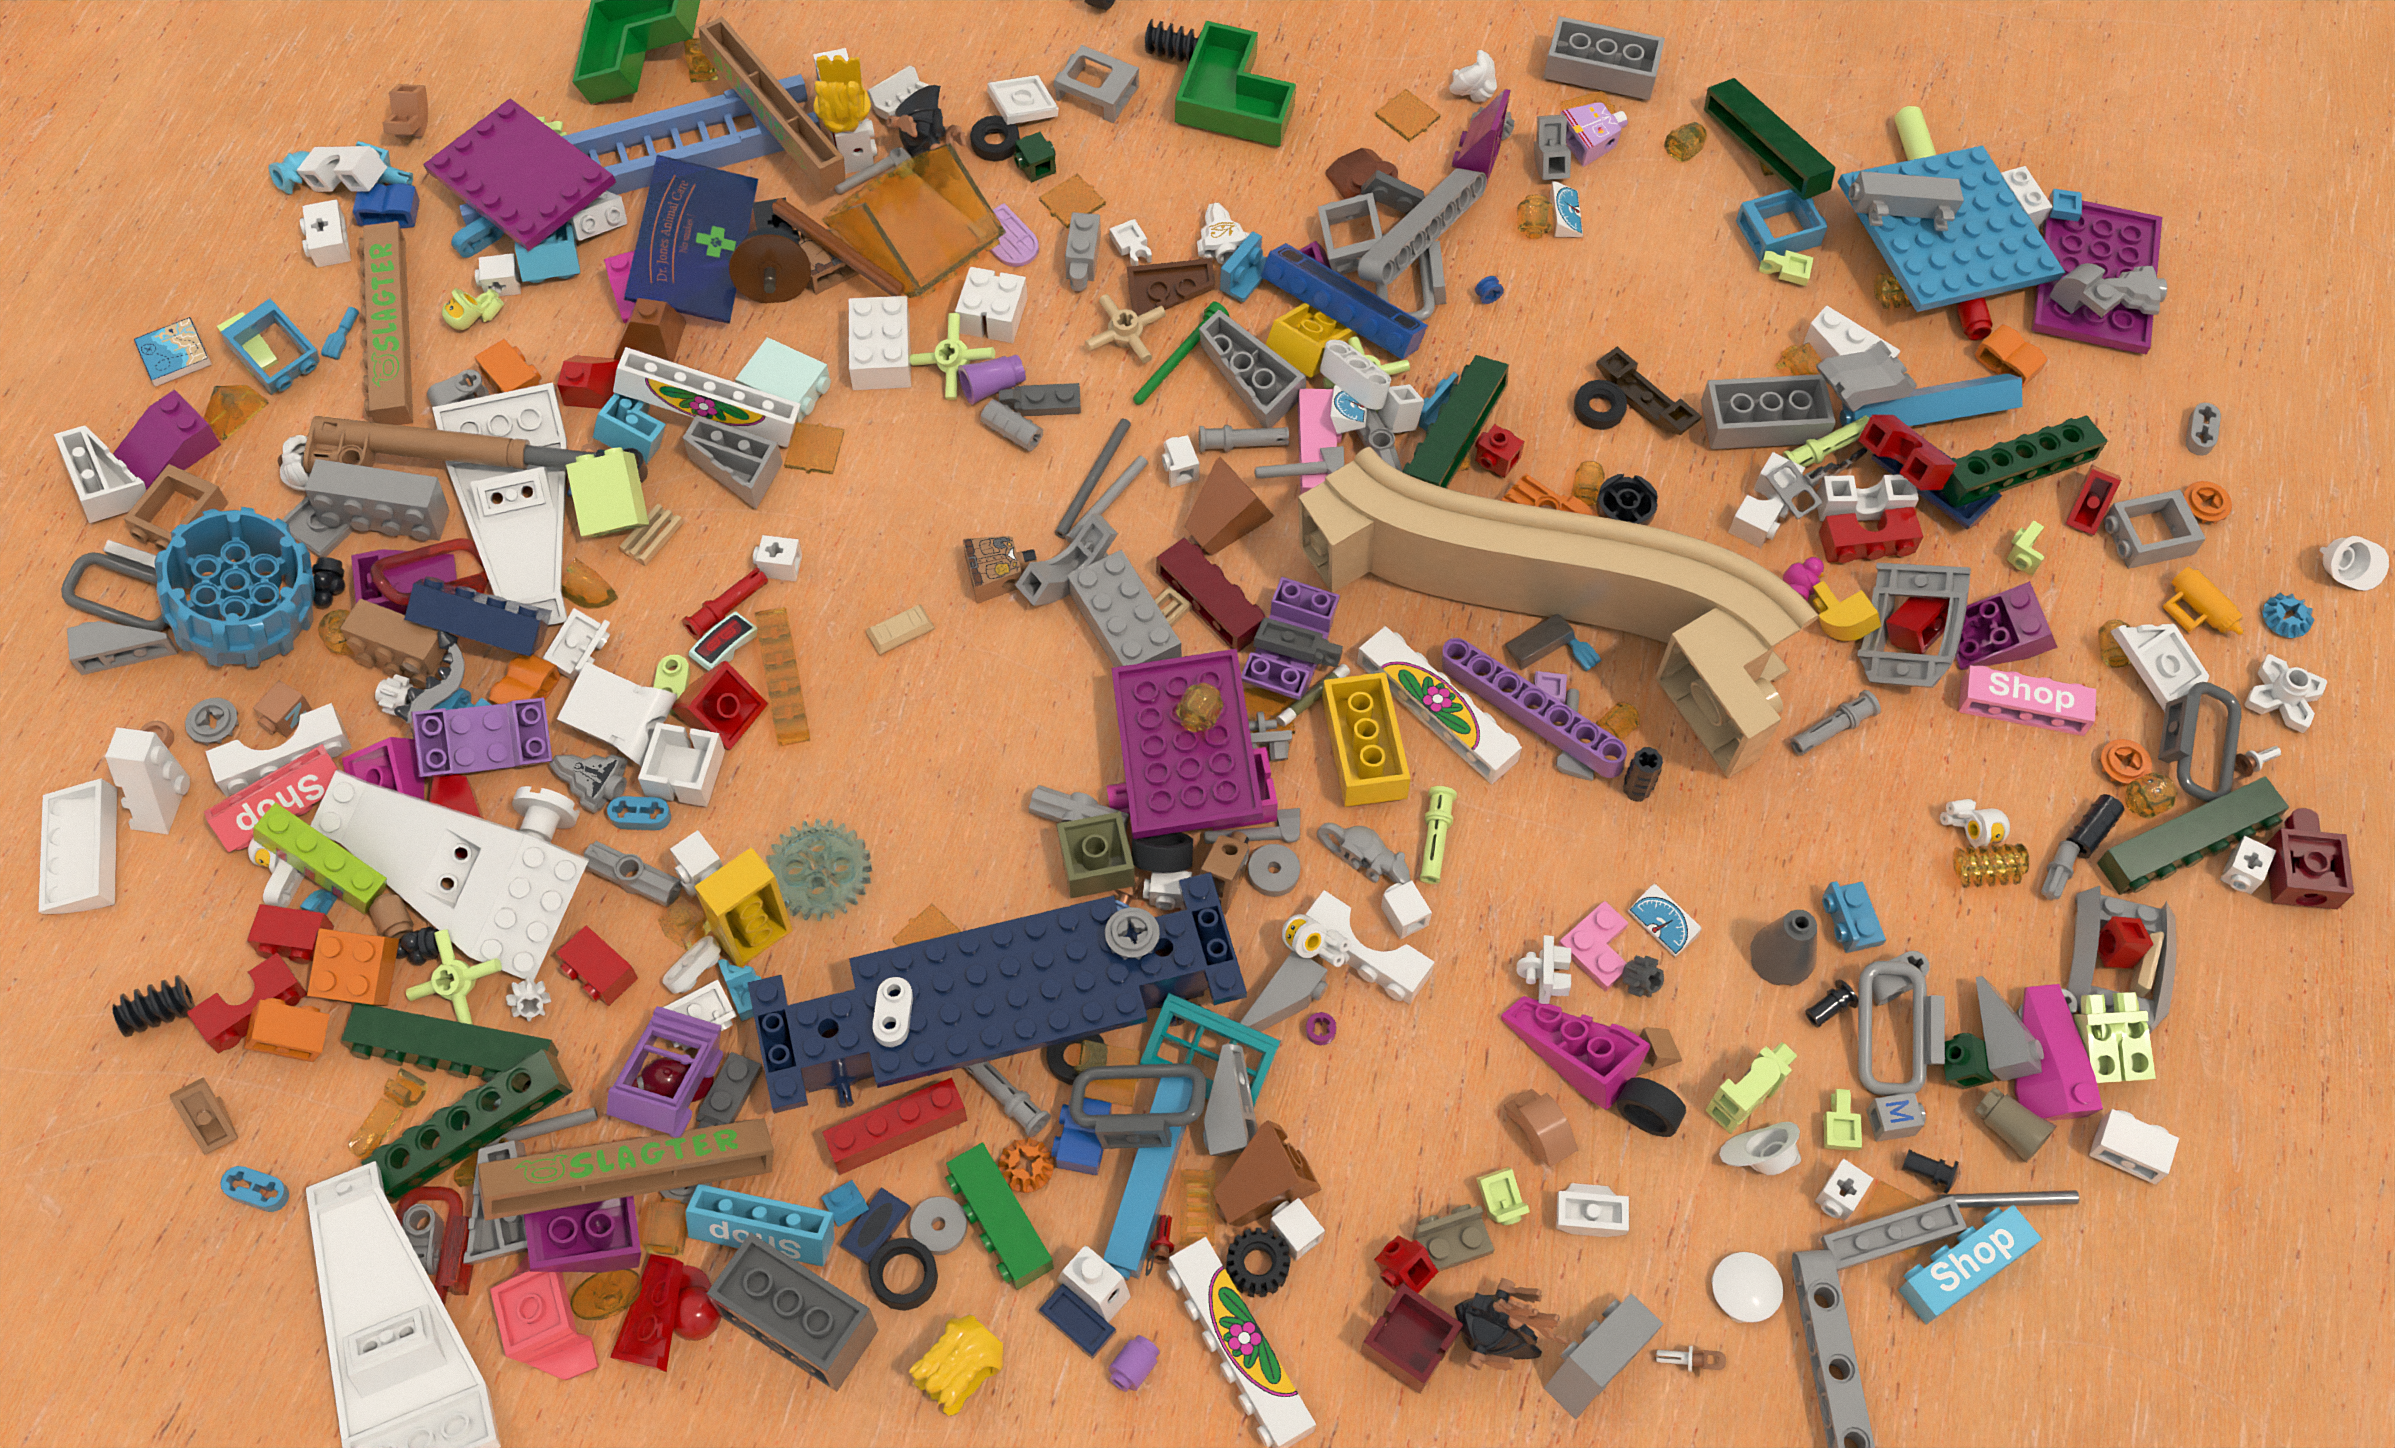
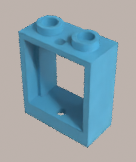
M1791 189L1741 203L1736 223L1759 262L1763 260L1765 251H1772L1784 256L1786 250L1796 253L1820 246L1827 231L1826 220L1823 216H1820L1815 208L1812 197L1803 201ZM1793 211L1804 230L1774 238L1763 219Z
M271 298L221 331L224 343L271 395L278 390L281 392L289 388L295 378L301 374H309L320 362L317 349ZM276 323L303 355L272 377H269L244 350L242 345Z

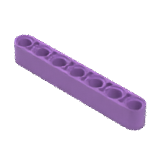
M1453 638L1445 642L1442 652V668L1448 676L1600 775L1614 778L1623 772L1627 748L1621 740L1461 638ZM1453 656H1459V657H1462V658L1456 660V659H1452L1451 657H1453ZM1484 672V673H1486L1487 675H1485V676H1479V675H1476V673ZM1502 689H1511V690H1513V691L1507 693V692H1503V691H1501V690H1502ZM1529 705H1535V706H1537V707H1539V708H1537V709H1529V708H1527V706H1529ZM1554 722H1562V723H1564L1565 725H1563V726H1556V725H1554L1553 723H1554ZM1579 739H1588L1591 742L1582 743L1579 741ZM1605 756H1614L1617 760H1608Z

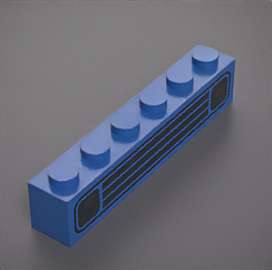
M1287 243L1270 251L1261 274L1262 278L1402 360L1419 349L1428 327L1427 324Z

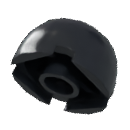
M1617 474L1608 478L1601 485L1596 501V510L1599 517L1648 526L1654 519L1658 507L1657 491L1650 482L1640 476L1634 475V478L1624 477V474Z

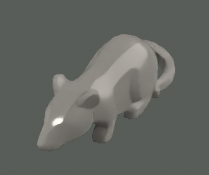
M1330 822L1324 823L1319 827L1317 837L1320 842L1331 852L1335 853L1337 857L1342 858L1353 869L1357 870L1360 866L1366 868V876L1373 883H1377L1381 874L1388 876L1395 884L1401 883L1403 885L1410 881L1409 869L1404 861L1405 854L1403 852L1394 854L1386 848L1374 830L1365 826H1353L1344 829ZM1328 833L1333 834L1340 843L1339 847L1331 841Z

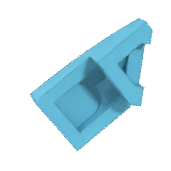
M718 960L741 1021L754 1017L748 982L760 980L761 977L756 975L753 967L745 965L744 968L730 965L728 960Z

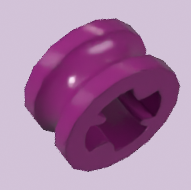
M1323 1012L1311 1015L1306 1024L1308 1039L1320 1046L1331 1043L1336 1034V1022L1333 1017ZM1320 1022L1321 1026L1323 1023H1326L1328 1025L1327 1035L1322 1036L1321 1032L1319 1036L1314 1033L1315 1023Z

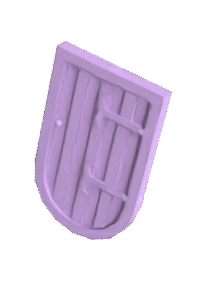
M1005 203L968 225V229L1005 265L1012 267L1024 266L1031 263L1039 252L1038 240L1034 233Z

